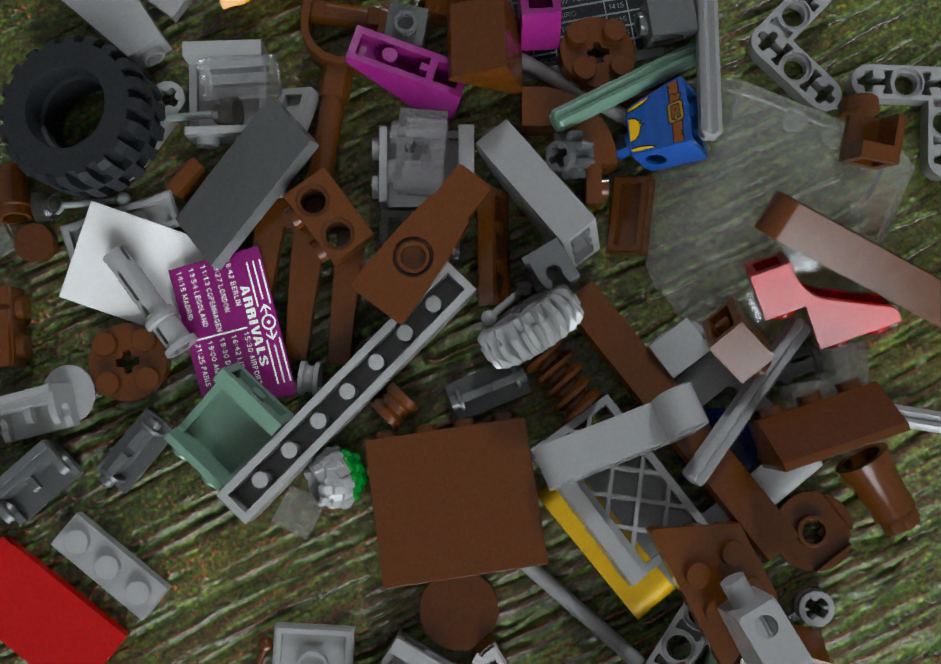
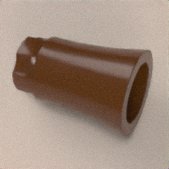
M879 442L862 447L845 457L836 466V472L851 487L874 522L880 525L885 535L896 536L911 530L920 522V514L915 507L916 502L906 488L886 443Z

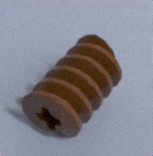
M564 338L558 341L556 345L546 349L543 353L534 356L525 370L527 374L541 373L534 383L536 387L549 385V389L543 396L544 400L554 398L559 400L552 409L553 413L563 411L568 413L561 422V425L566 424L590 408L600 395L599 389L585 390L591 382L590 376L576 377L582 368L580 362L567 364L573 355V351L569 349L559 352L558 348L563 343Z

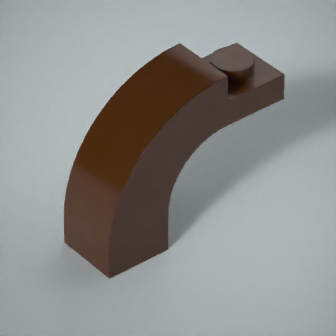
M522 86L520 96V134L522 136L554 137V133L557 131H555L549 121L551 111L577 98V96L551 87ZM599 114L562 131L581 130L583 131L582 139L594 142V160L596 162L585 169L586 177L582 178V204L589 211H598L602 205V200L608 199L609 178L608 176H602V173H613L618 164L612 134Z

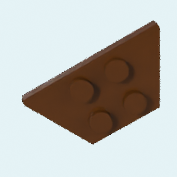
M733 520L717 521L705 525L701 523H685L683 526L673 527L649 526L646 528V531L717 664H734L740 652L717 608L721 603L728 600L720 586L721 581L733 573L743 572L751 586L774 596L775 599L778 596L740 523Z

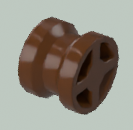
M393 380L386 385V392L381 397H374L369 402L396 430L403 425V418L408 413H415L420 408Z

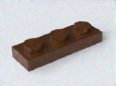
M490 186V192L474 212L475 218L478 221V239L475 242V254L478 259L479 273L475 288L479 298V306L494 309L511 295L509 193Z

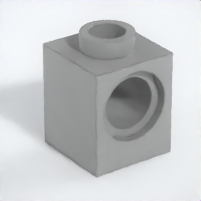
M688 318L678 321L646 345L672 379L710 351L706 343L704 329L696 321L691 323Z

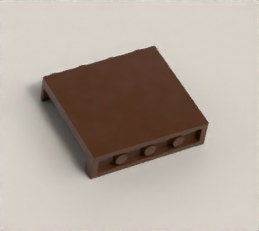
M514 412L493 415L492 422L477 424L475 418L461 419L452 422L453 428L437 430L436 424L421 425L413 428L414 434L398 436L397 430H388L374 433V440L365 441L383 589L548 564L525 417L516 418Z

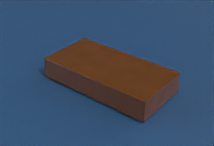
M614 176L606 253L625 256L648 255L655 179L652 176Z

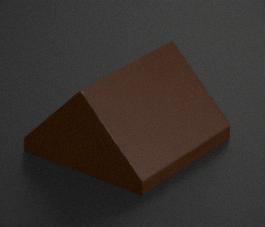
M468 0L449 5L447 8L448 81L520 95L523 86L519 18L509 1Z

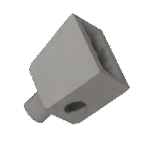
M743 572L733 573L721 581L720 586L728 600L721 603L717 608L746 664L814 663L774 596L755 586H751Z

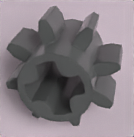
M581 130L554 133L555 141L545 147L547 164L552 170L558 172L557 176L561 180L585 178V169L596 162L594 160V142L582 139L583 131Z

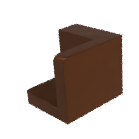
M858 113L848 114L846 116L838 162L874 170L899 165L907 116L894 114L880 119Z

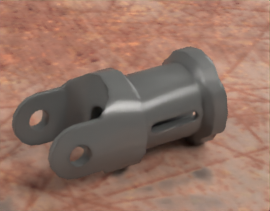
M812 340L802 343L773 386L781 387L791 384L793 378L810 372L815 375L823 372L822 356Z

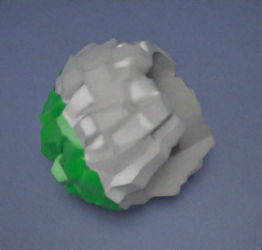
M336 444L332 447H325L308 468L303 471L305 479L308 481L310 494L313 495L319 507L327 506L328 509L351 508L352 504L359 500L360 494L365 490V485L369 479L367 467L361 463L359 454L353 453L346 447L341 448Z

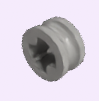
M301 361L298 370L297 393L299 396H305L307 392H311L314 396L322 388L323 364L322 362H316L315 365L310 366L308 361Z
M803 588L796 593L793 599L794 613L800 620L810 626H824L834 616L835 606L833 600L828 594L816 588ZM809 599L813 601L821 599V603H817L818 606L822 607L819 614L816 615L810 612L806 615V611L810 610L805 606Z

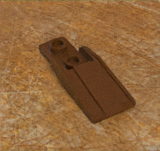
M457 165L435 195L432 193L387 239L352 281V289L398 324L405 323L451 259L469 226V218L490 192V185L464 165Z

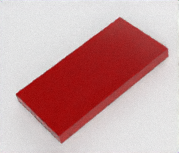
M10 535L2 536L0 539V640L29 664H106L129 636L130 632Z

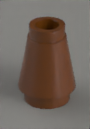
M4 164L0 166V222L11 225L30 222L36 208L27 176L19 169L18 164Z

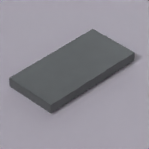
M269 96L175 218L210 266L220 270L320 146L291 113L271 96Z

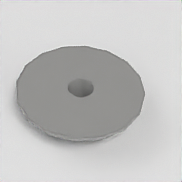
M75 365L59 366L51 371L44 384L72 383L79 420L87 417L93 409L96 399L95 384L91 376L83 368Z

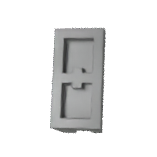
M48 383L0 396V426L5 443H13L81 425L72 383Z

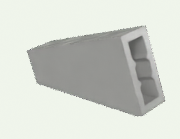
M60 0L106 41L141 68L160 63L165 58V54L173 50L141 0Z
M506 119L498 126H492L487 129L481 138L475 142L481 160L505 191L509 193V196L545 242L548 243L557 237L575 268L600 250L596 218L513 125Z

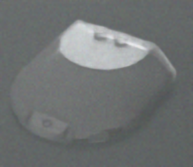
M721 79L723 132L719 140L714 142L710 140L705 141L708 158L657 170L654 177L655 189L649 246L645 262L657 290L660 289L666 300L674 308L673 311L681 319L688 318L691 323L696 321L703 328L702 322L733 297L764 330L771 346L790 318H801L805 322L806 319L802 308H800L788 318L765 321L757 306L743 266L744 264L783 251L790 260L795 275L809 285L862 292L864 289L860 284L776 241L754 227L776 190L785 193L865 238L883 246L915 166L902 150L899 165L877 170L838 162L845 127L844 121L747 81ZM697 80L695 81V83H694L693 86H692V88L694 89V91H695L696 93H697Z

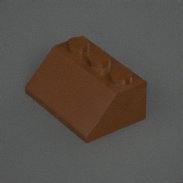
M859 377L835 383L836 391L823 396L820 390L795 397L796 405L784 409L781 403L757 410L758 418L747 422L763 468L783 472L795 470L911 429L908 421L876 381L860 382Z

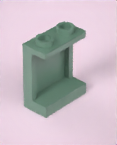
M239 362L223 367L212 379L216 384L177 428L170 430L164 436V439L171 445L175 455L182 460L188 461L200 473L204 483L212 488H216L218 491L294 417Z

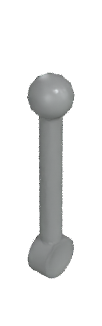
M527 281L517 283V290L493 310L483 312L481 316L482 323L486 326L494 325L499 314L522 295L527 296L532 293V284Z

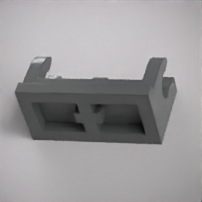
M557 237L522 257L518 267L521 276L526 275L536 293L541 289H552V282L554 280L556 284H565L570 288L580 277Z
M58 439L41 440L0 476V517L6 523L10 524L16 520L20 525L26 524L85 472Z

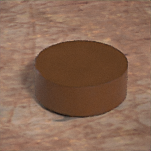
M858 93L841 99L838 104L839 119L846 121V116L851 113L875 117L880 113L879 97L873 93Z
M30 223L21 227L16 233L14 247L22 259L32 263H45L55 256L58 250V238L52 229L39 223Z

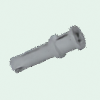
M125 245L112 249L103 257V261L113 271L118 281L146 318L144 323L147 331H153L165 347L164 354L168 359L180 355L197 342L198 337L196 334L189 333L178 318V309L171 304H166L163 298H161Z

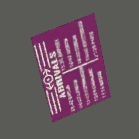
M259 245L235 252L221 270L210 266L207 260L168 270L181 321L189 333H195L198 337L197 342L189 348L202 399L216 384L212 379L223 367L237 362L276 398L297 393Z

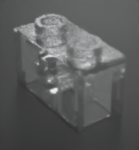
M400 108L399 120H392L390 141L391 144H397L396 159L388 160L387 182L393 183L396 195L429 197L432 193L435 195L444 183L449 127L448 111ZM416 146L423 147L424 153L421 154L420 161L413 160L412 153L415 152Z

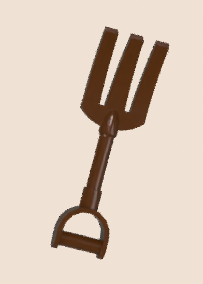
M303 0L300 17L301 34L313 63L323 71L318 95L321 104L315 133V140L320 146L311 157L308 178L322 167H325L333 178L344 108L349 104L353 77L363 75L345 62V56H336L324 52L314 43L313 33L315 24L354 30L357 25L384 34L389 2H383L382 8L326 0ZM310 195L304 201L303 208L306 212L318 213L324 208L326 200L320 195ZM281 198L274 202L255 226L252 247L259 245L272 299H274L286 229L294 230L288 288L286 353L288 358L307 360L310 354L323 263L308 244L314 240L313 236L305 226L300 230L294 226L284 212L290 205L285 198ZM335 227L328 234V237L329 235L337 236L336 247L345 245L350 239V232L344 227ZM365 246L337 267L334 266L328 364L344 366L352 358L359 293L352 289L351 283L362 270Z

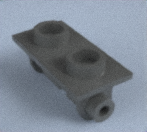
M514 365L509 369H496L494 366H490L444 385L458 420L468 419L532 392L527 382L526 373L521 365Z
M146 408L96 467V470L101 473L98 480L109 488L115 485L123 493L127 494L168 445L164 436L173 428L149 408Z

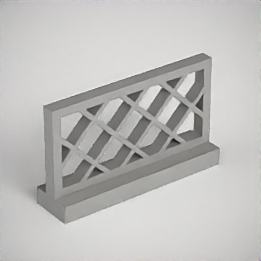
M608 394L549 438L533 447L530 453L537 465L539 466L533 452L536 448L579 431L574 429L586 420V427L591 426L592 416L604 407L612 417L622 414ZM652 451L640 456L638 468L621 465L609 468L606 492L590 490L584 483V478L556 489L628 586H634L646 577L647 573L663 562L658 553L645 563L635 550L637 532L648 534L646 528L637 527L640 503L663 507L661 527H667L669 508L685 510L694 523L708 524ZM645 459L653 470L644 469ZM615 470L638 474L635 497L612 494ZM643 475L660 477L665 484L664 501L641 498ZM671 493L680 504L670 502ZM596 497L606 498L604 508ZM611 499L634 502L632 526L615 524L609 516ZM621 530L631 531L630 542Z

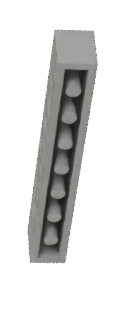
M448 262L406 322L398 324L390 318L216 496L244 524L255 520L476 295V288Z

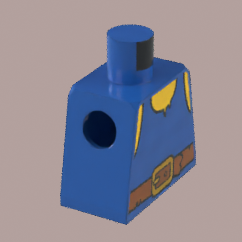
M682 76L673 79L629 106L626 110L628 132L613 138L619 160L632 155L635 160L649 171L708 158L706 142L702 141L698 136L697 93Z

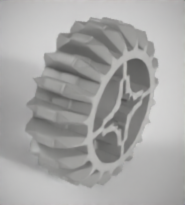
M565 284L553 285L552 289H541L539 292L519 301L516 305L497 316V321L494 325L482 329L477 339L482 347L481 351L496 369H509L514 365H520L526 360H531L534 356L543 353L546 349L567 337L568 333L575 330L577 325L581 323L585 312L580 306V300L575 292L573 293L569 286Z

